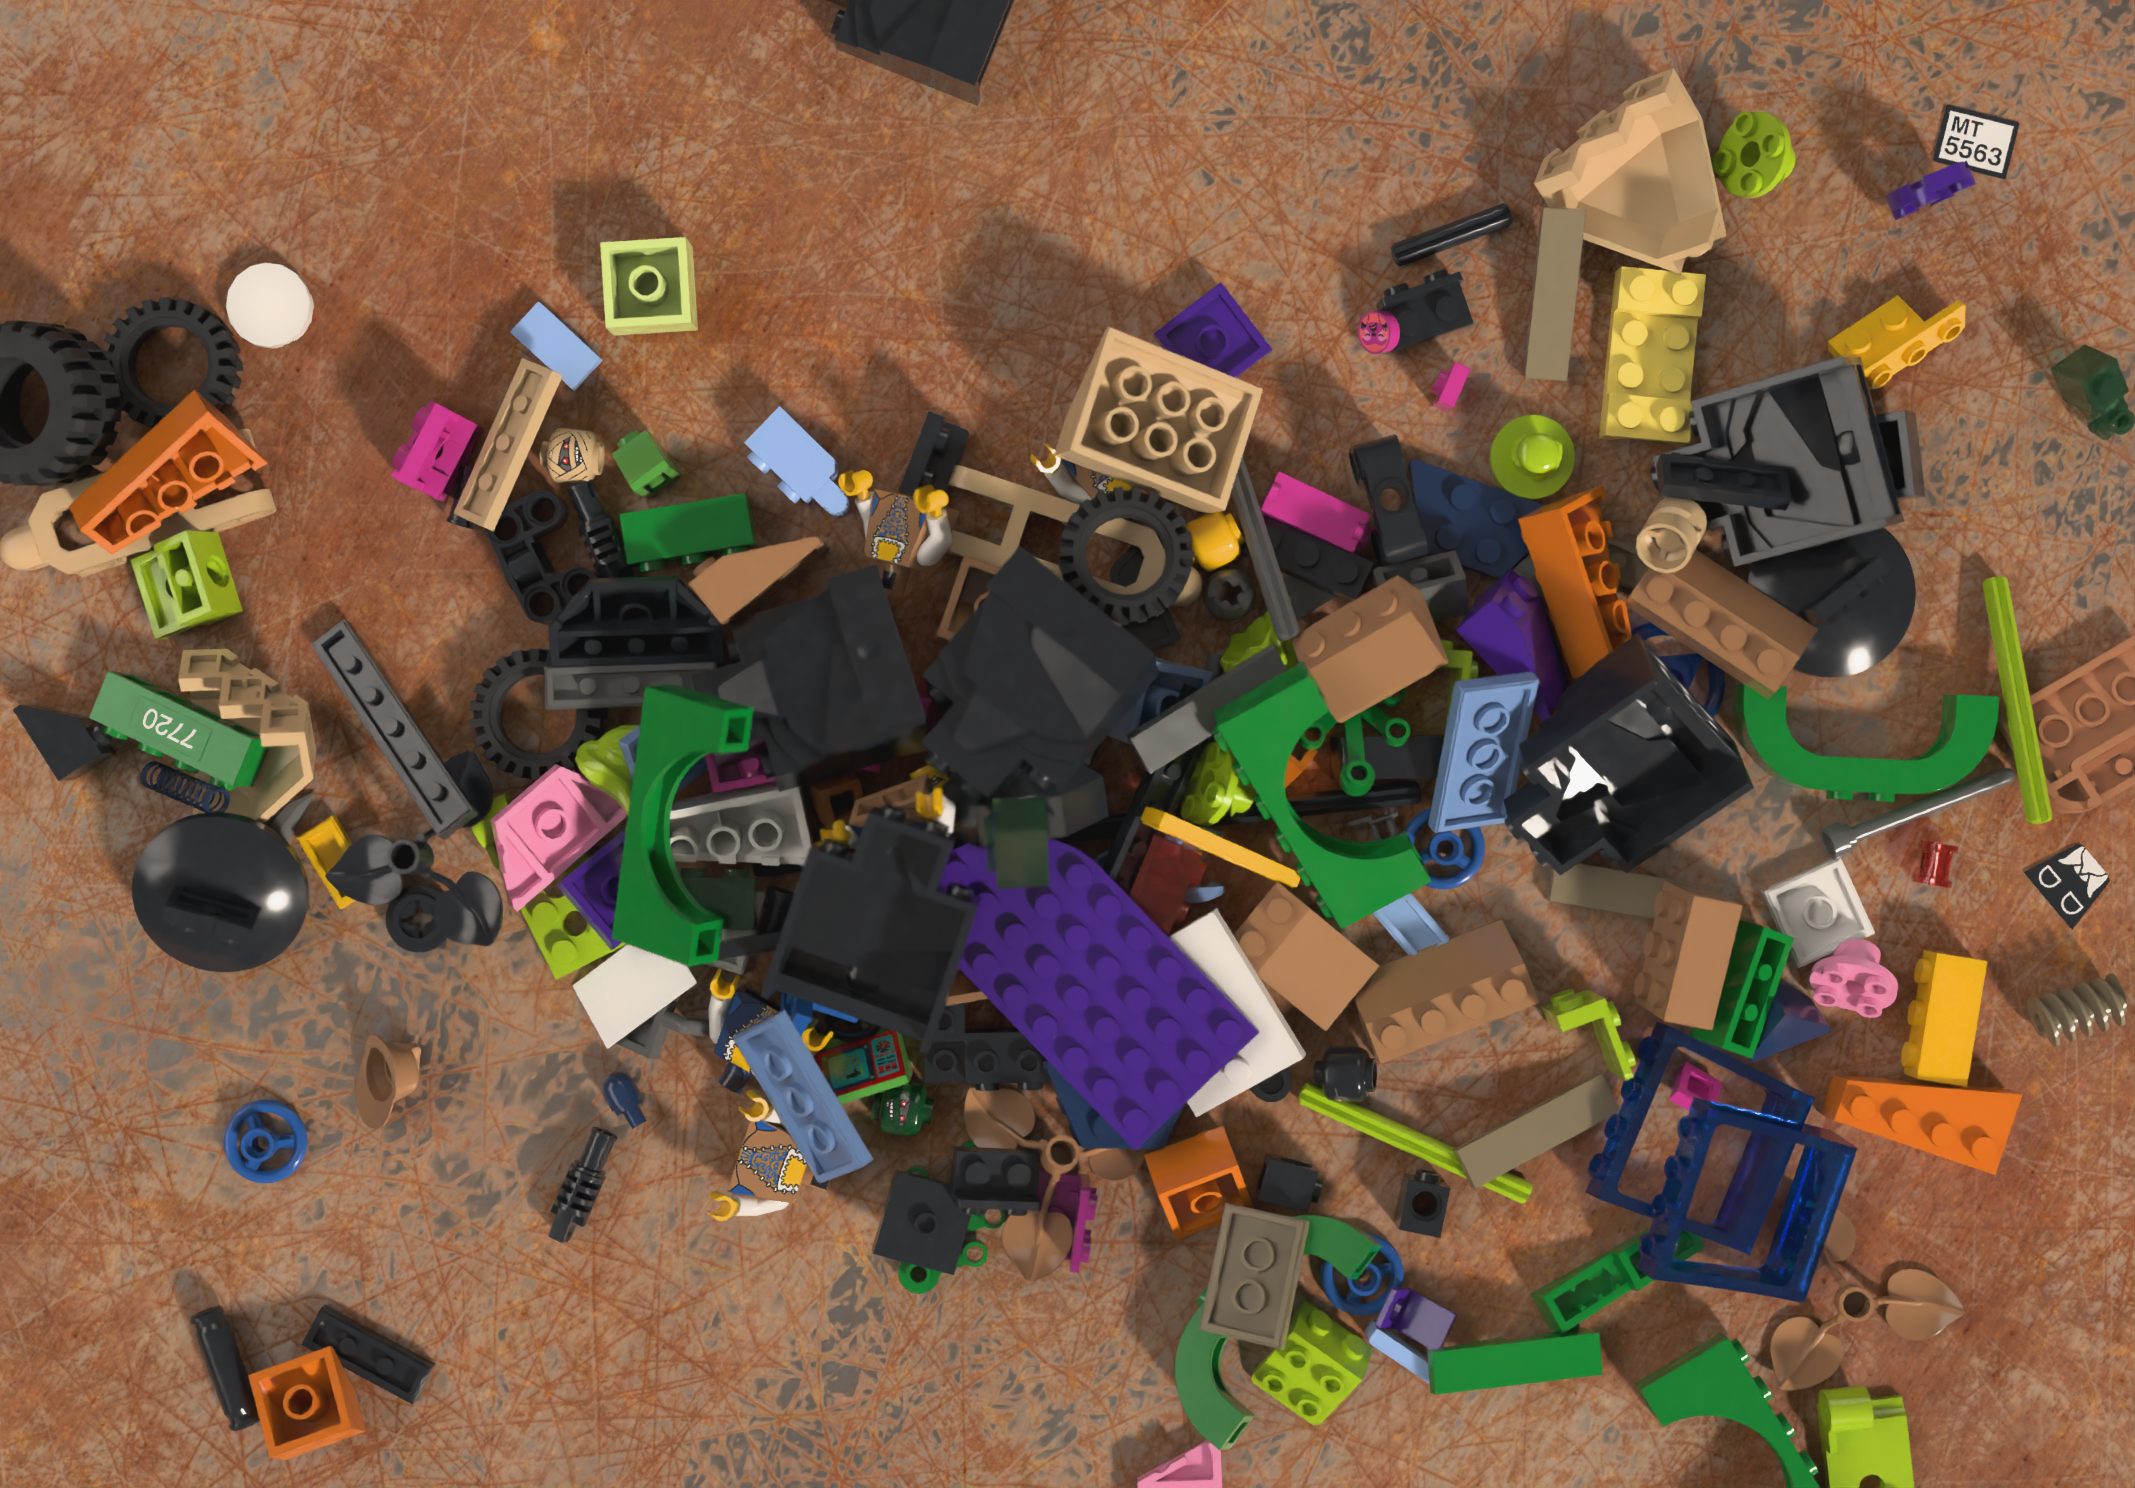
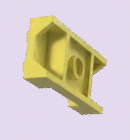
M1623 266L1615 272L1599 439L1658 441L1678 447H1683L1690 443L1691 426L1689 412L1693 411L1690 397L1698 319L1702 317L1706 274L1681 272L1680 275L1672 271Z

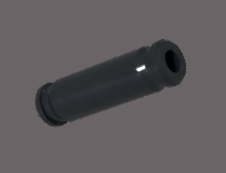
M217 1305L192 1315L190 1323L191 1325L194 1324L196 1329L195 1337L224 1415L230 1421L229 1429L235 1432L258 1423L260 1419L250 1380L229 1322L222 1314L224 1312L223 1307Z

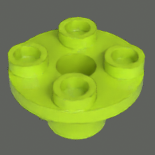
M1744 111L1735 117L1733 124L1726 131L1720 143L1719 150L1712 158L1713 171L1719 175L1720 181L1727 191L1743 198H1757L1771 191L1778 183L1781 184L1790 175L1795 165L1796 156L1791 146V139L1786 125L1777 116L1761 111Z
M1541 415L1521 416L1504 425L1496 434L1490 448V468L1496 484L1505 491L1529 500L1545 498L1557 492L1570 478L1575 463L1574 446L1567 431L1556 421Z
M1211 742L1205 746L1184 793V800L1181 805L1182 818L1202 826H1211L1217 823L1227 810H1229L1232 817L1236 812L1243 813L1251 807L1254 797H1256V790L1252 783L1244 786L1233 766L1237 759L1231 749L1224 752L1217 742Z

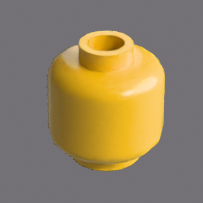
M1219 511L1203 514L1185 525L1187 532L1190 531L1192 538L1191 548L1194 550L1192 565L1199 562L1205 571L1212 572L1240 557V545L1246 542L1231 513L1224 515L1223 512Z

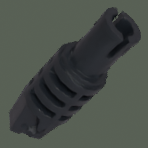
M593 480L568 488L567 492L581 522L578 532L580 537L585 536L586 538L583 544L585 548H590L591 550L588 556L590 559L595 560V563L592 565L599 577H635L632 566L627 563L626 551H623L622 548L625 546L624 540H619L617 537L621 534L619 528L614 529L613 527L616 521L610 514L605 513Z
M592 1127L580 1160H575L574 1163L570 1164L550 1211L556 1214L548 1235L550 1238L561 1243L568 1242L577 1225L585 1226L606 1178L603 1167L614 1142L618 1138L614 1133L599 1127Z

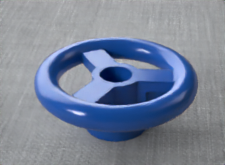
M1431 808L1417 814L1407 825L1405 831L1413 844L1418 831L1429 822ZM1480 827L1466 828L1472 841L1471 858L1463 854L1464 846L1462 840L1456 834L1451 833V831L1439 832L1431 838L1428 848L1418 852L1424 863L1433 860L1444 866L1456 864L1463 870L1448 877H1437L1429 874L1431 882L1425 886L1440 890L1452 889L1465 884L1477 873L1485 853L1484 837ZM1443 840H1447L1451 845L1450 852L1445 856H1441L1437 851L1438 844Z
M257 1100L244 1105L234 1113L226 1126L223 1145L229 1164L239 1175L257 1183H274L289 1177L298 1169L307 1151L308 1138L302 1119L292 1108L274 1100ZM270 1112L279 1115L288 1122L294 1134L277 1135L275 1131L265 1127L258 1113ZM244 1121L250 1129L243 1136L240 1145L242 1154L247 1159L246 1163L238 1152L236 1142L238 1130ZM259 1136H263L267 1139V1149H263L259 1146ZM294 1148L289 1160L281 1167L270 1171L258 1170L261 1163L271 1158L278 1149Z
M1369 1232L1365 1233L1382 1245L1380 1251L1385 1255L1388 1262L1379 1264L1370 1262L1366 1267V1270L1370 1271V1275L1365 1281L1361 1282L1347 1278L1350 1288L1346 1298L1338 1292L1334 1285L1332 1276L1333 1266L1324 1259H1322L1320 1266V1282L1326 1297L1338 1309L1352 1315L1366 1316L1380 1312L1391 1288L1402 1287L1403 1264L1397 1250L1383 1237ZM1391 1276L1388 1288L1379 1298L1371 1302L1359 1303L1361 1296L1372 1295L1379 1289L1382 1277Z

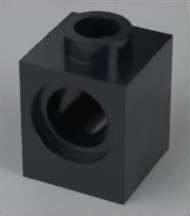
M1266 1153L1256 1195L1258 1200L1308 1213L1310 1203H1317L1319 1200L1323 1178L1317 1177L1318 1170L1313 1164Z
M1416 1169L1415 1175L1403 1174L1394 1223L1399 1230L1441 1238L1451 1189L1445 1181L1440 1180L1441 1174L1423 1169ZM1423 1191L1432 1193L1433 1202L1428 1209L1423 1211L1413 1209L1412 1201L1418 1193Z

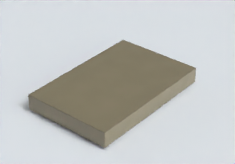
M1225 1203L1199 1330L1277 1349H1284L1310 1221Z

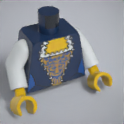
M719 968L710 984L712 996L708 1008L709 1037L716 1044L714 1053L729 1062L718 1082L730 1091L740 1094L750 1075L754 1077L755 1075L733 1040V1037L743 1030L780 1013V1006L761 997L743 985L737 989L741 981V976L736 974L732 983L724 981L721 978L723 969ZM814 1019L809 1023L801 1035L812 1057L824 1048L834 1034L831 1030L826 1036L818 1034L815 1030V1025L819 1022L818 1019Z

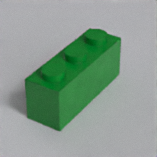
M746 493L619 514L627 563L633 567L640 566L641 573L666 569L665 562L681 559L682 566L697 565L707 560L706 555L723 552V556L748 551V548L758 547L751 500Z
M1739 919L1713 1029L1691 1027L1689 1037L1753 1059L1794 938L1765 926Z

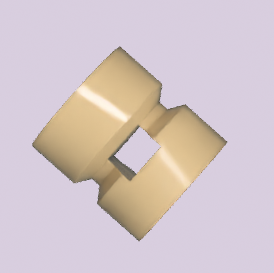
M1666 497L1658 502L1637 537L1636 549L1644 564L1655 571L1663 573L1677 572L1684 568L1706 531L1707 519L1703 509L1691 499Z

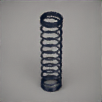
M149 762L140 773V781L144 787L209 814L225 812L230 804V796L225 789L213 786L202 780L200 781L198 778H194L179 770H174V768L160 762ZM153 766H157L151 773L149 785L147 783V773ZM161 768L156 783L153 785V775L157 769ZM174 773V777L170 781L169 788L166 789L165 785L168 783L170 775ZM180 776L181 779L176 785V790L172 792V787L175 785L177 777ZM187 779V782L183 787L182 793L178 794V790L181 788L183 780ZM193 781L189 794L185 797V792L188 790L190 782ZM200 784V787L196 792L195 798L191 799V796L193 795L196 789V785ZM206 787V791L203 794L202 800L198 802V798L202 793V788ZM216 792H219L220 797L217 804L214 807L209 808V805L213 802L215 798ZM222 793H223V795H224L223 805L220 807V809H218V810H216V811H212V810H214V809L220 804V802H221V800H222Z

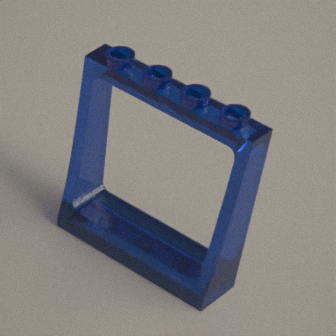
M1656 1022L1651 1037L1646 1036L1643 1038L1638 1046L1637 1057L1640 1059V1063L1635 1075L1622 1084L1621 1096L1624 1101L1618 1114H1613L1606 1122L1604 1133L1608 1139L1602 1154L1597 1153L1594 1155L1589 1163L1588 1174L1592 1178L1585 1193L1750 1255L1815 1098L1671 1026ZM1677 1047L1760 1087L1766 1093L1764 1104L1714 1222L1709 1224L1627 1195L1618 1190V1182L1670 1057Z
M1693 1097L1688 1115L1683 1116L1677 1125V1134L1680 1140L1675 1155L1669 1156L1664 1165L1667 1179L1662 1194L1656 1195L1652 1201L1651 1209L1654 1219L1650 1231L1643 1234L1639 1241L1641 1258L1638 1268L1653 1280L1740 1291L1805 1303L1858 1148L1830 1129ZM1720 1125H1729L1804 1145L1766 1261L1760 1268L1672 1259L1714 1131Z

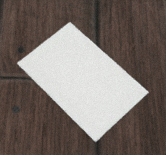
M627 944L575 983L573 988L608 1049L697 982L688 966Z

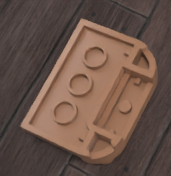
M2134 635L2030 696L2050 806L2059 814L2089 811L2135 785ZM2005 710L1998 714L1997 728L2013 751Z

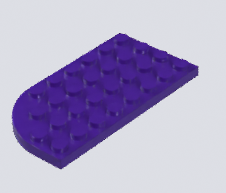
M1051 838L978 847L967 843L951 852L941 884L948 886L949 882H956L966 885L974 890V896L982 898L959 969L1135 1151L1259 1033V1029L1100 864L1084 851L1066 842Z

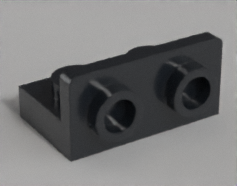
M1443 269L1423 277L1425 284L1409 289L1408 284L1403 283L1383 291L1385 297L1377 303V311L1386 310L1392 313L1400 327L1399 342L1392 350V353L1458 331L1473 324L1460 285L1463 280L1461 272L1449 275L1448 270Z
M929 411L898 490L899 493L913 497L916 489L932 485L934 491L942 490L947 494L950 488L948 483L954 465L959 464L969 438L968 430L947 423L945 417Z
M954 1147L949 1197L956 1207L961 1208L962 1212L972 1215L985 1214L986 1209H1002L1003 1213L1012 1216H1025L1028 1214V1210L1039 1211L1041 1201L1036 1196L1040 1153L1036 1149Z

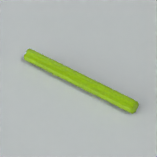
M2005 576L1990 577L1983 581L1982 586L2026 821L2028 824L2047 823L2052 820V811L2008 579Z
M1309 1082L1305 1083L1298 1095V1102L1301 1105L1466 1178L1453 1151L1454 1147L1354 1102L1328 1100L1324 1096L1322 1088ZM1506 1172L1482 1186L1522 1204L1529 1198L1533 1185L1521 1177Z

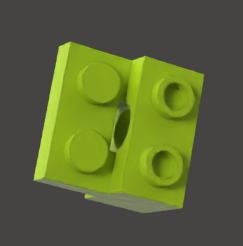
M186 530L154 544V550L131 559L155 639H168L196 626L212 625L243 612L218 532Z

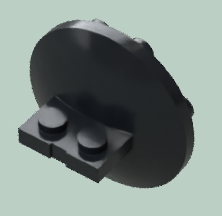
M1884 527L1750 562L1745 578L1746 583L1818 629L1792 668L1796 672L1809 676L1825 678L1844 677L1875 666L1885 659L1900 643L1910 625L1915 607L1916 587L1910 561L1897 539Z
M206 812L179 819L166 826L151 839L134 870L132 900L135 913L144 931L165 953L186 965L213 972H237L252 969L269 962L281 954L293 942L307 914L309 883L304 866L297 853L276 831L255 819L243 815L226 812H213L209 814Z

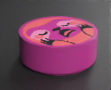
M1380 310L1369 312L1362 317L1358 326V337L1362 347L1369 353L1380 354L1390 352L1397 346L1400 338V327L1392 313Z

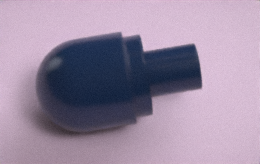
M624 1072L609 1074L604 1079L601 1090L611 1111H614L617 1116L624 1114L632 1129L646 1122L647 1119L638 1106L643 1101L640 1096L642 1094L632 1077Z

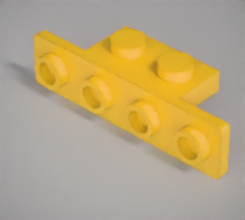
M1897 295L1828 341V351L1835 358L1841 356H1861L1869 390L1878 389L1906 366H1913L1919 363L1929 351L1941 343L1954 340L1965 327V305L1960 300H1957L1924 322Z

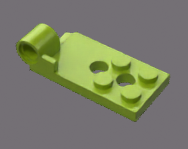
M506 792L493 798L492 808L486 818L479 824L471 827L477 840L486 849L495 868L499 867L500 870L501 867L490 820L513 801ZM589 851L585 852L561 875L566 878L591 857ZM546 887L520 909L556 980L627 945L622 942L616 948L610 950L588 922L586 930L581 935L570 933L565 926L566 916L571 911L578 910L565 895L560 898L553 897L549 894Z
M1864 1385L1820 1390L1817 1413L1825 1487L1860 1488V1482L1867 1475H1877L1880 1481L1879 1488H1915L1907 1415L1902 1396L1870 1398L1869 1392Z

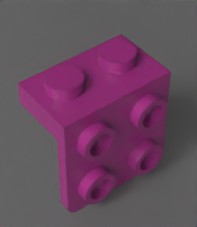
M1039 1168L1036 1196L1042 1203L1051 1174L1046 1172L1045 1169ZM1068 1172L1060 1176L1047 1213H1061L1069 1219L1073 1231V1240L1070 1251L1064 1260H1070V1272L1079 1273L1080 1262H1089L1092 1237H1090L1091 1230L1085 1229L1086 1220L1094 1221L1097 1188L1090 1187L1089 1175Z

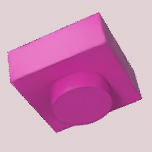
M1457 362L1449 368L1448 372L1441 369L1431 389V392L1437 395L1433 406L1447 413L1453 409L1471 369Z
M1685 1062L1677 1070L1669 1100L1706 1121L1715 1112L1722 1082Z

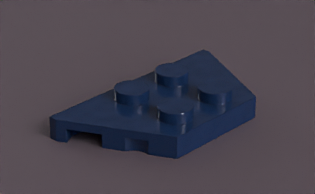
M1414 458L1410 460L1408 467L1409 473H1411L1413 500L1426 536L1427 555L1431 556L1456 550L1463 568L1498 580L1529 552L1527 545L1523 541L1522 529L1518 519L1545 505Z
M1042 1061L1044 1074L1050 1078L1058 1096L1055 1099L1062 1114L1069 1121V1130L1078 1146L1082 1148L1133 1149L1049 1061ZM1184 1105L1138 1149H1163Z

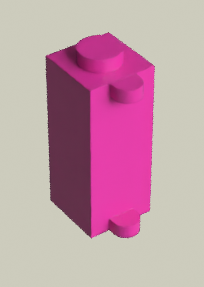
M1281 472L1275 475L1260 507L1262 515L1351 553L1354 552L1355 548L1363 550L1373 527L1367 525L1371 514Z

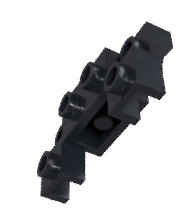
M965 1003L945 1007L928 1054L924 1053V1083L966 1082V1084H975V1090L995 1091L1001 1089L1000 1083H1017V1089L1039 1090L1043 1088V1082L1051 1081L1042 1069V1061L1048 1060L1017 1028L966 1029Z

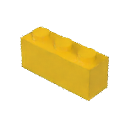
M1923 951V957L1918 959L1914 971V979L1918 983L1916 1000L1911 1001L1908 1009L1907 1018L1909 1025H1911L1909 1042L1904 1043L1901 1051V1064L1905 1067L1904 1074L1916 1079L1967 1087L1987 961L1941 952Z

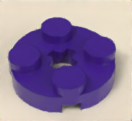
M1961 161L1928 174L1910 186L1907 184L1887 194L1885 198L1895 220H1899L1919 211V208L1928 204L1933 206L1954 197L1956 193L1976 185L1968 162Z

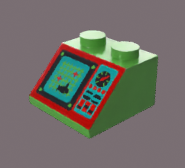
M881 1027L871 1037L856 1042L841 1041L832 1037L824 1048L815 1054L816 1063L840 1104L907 1084L914 1073L902 1034Z

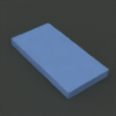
M1533 672L1455 681L1428 823L1434 833L1505 823L1504 820L1508 816L1503 800L1517 790L1521 770L1520 764L1523 761L1519 744L1527 740L1539 679Z
M785 1010L743 1030L733 1037V1040L819 1183L862 1168L873 1160Z

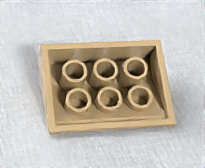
M1108 327L1066 415L1054 456L1134 487L1142 488V490L1156 493L1160 497L1204 514L1224 511L1263 389Z

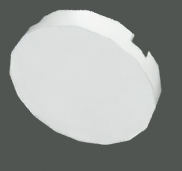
M262 263L250 266L235 278L228 290L226 309L229 321L239 336L256 346L275 349L296 341L304 335L312 321L314 303L312 295L309 293V289L300 275L283 265Z

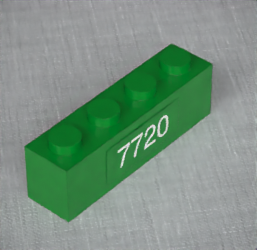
M108 671L89 716L90 719L104 725L102 729L104 733L123 740H127L128 737L139 741L138 748L159 757L166 754L175 758L174 766L198 774L200 770L211 776L210 783L230 791H234L236 786L253 787L270 747H262L260 734L229 719H221L220 715L131 673Z

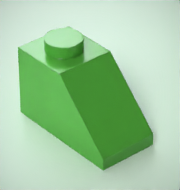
M638 430L627 434L617 443L619 449L612 453L630 487L635 493L647 500L682 476L653 434L647 430L641 434Z

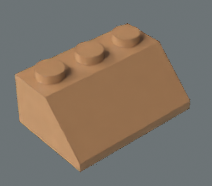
M1398 575L1302 630L1298 636L1291 639L1299 663L1303 661L1306 663L1325 695L1330 713L1339 723H1343L1449 663L1422 591Z

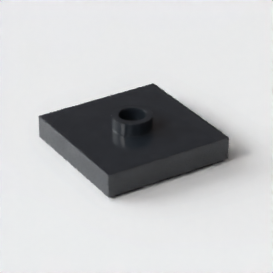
M895 1169L871 1252L875 1255L954 1275L972 1214L964 1213L961 1211V1208L956 1207L949 1197V1183Z

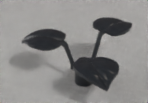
M466 751L453 756L445 762L479 813L462 826L463 828L473 827L483 821L489 814L493 804V789L488 775L477 755L471 751ZM433 828L425 833H418L415 840L400 839L394 843L381 835L373 834L361 837L348 847L340 860L325 875L326 879L341 893L358 902L370 905H383L395 900L401 894L404 887L401 874H422L425 878H431L444 884L450 890L444 891L438 896L434 905V920L440 932L457 943L488 947L495 942L502 926V898L498 888L490 878L479 872L469 871L463 874L455 884L452 879L432 870L434 852L427 842L430 838L437 835Z

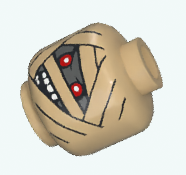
M558 428L553 431L549 441L542 442L540 465L547 467L548 474L553 481L579 484L593 480L595 475L600 476L602 474L605 458L604 443L598 442L596 435L592 431Z

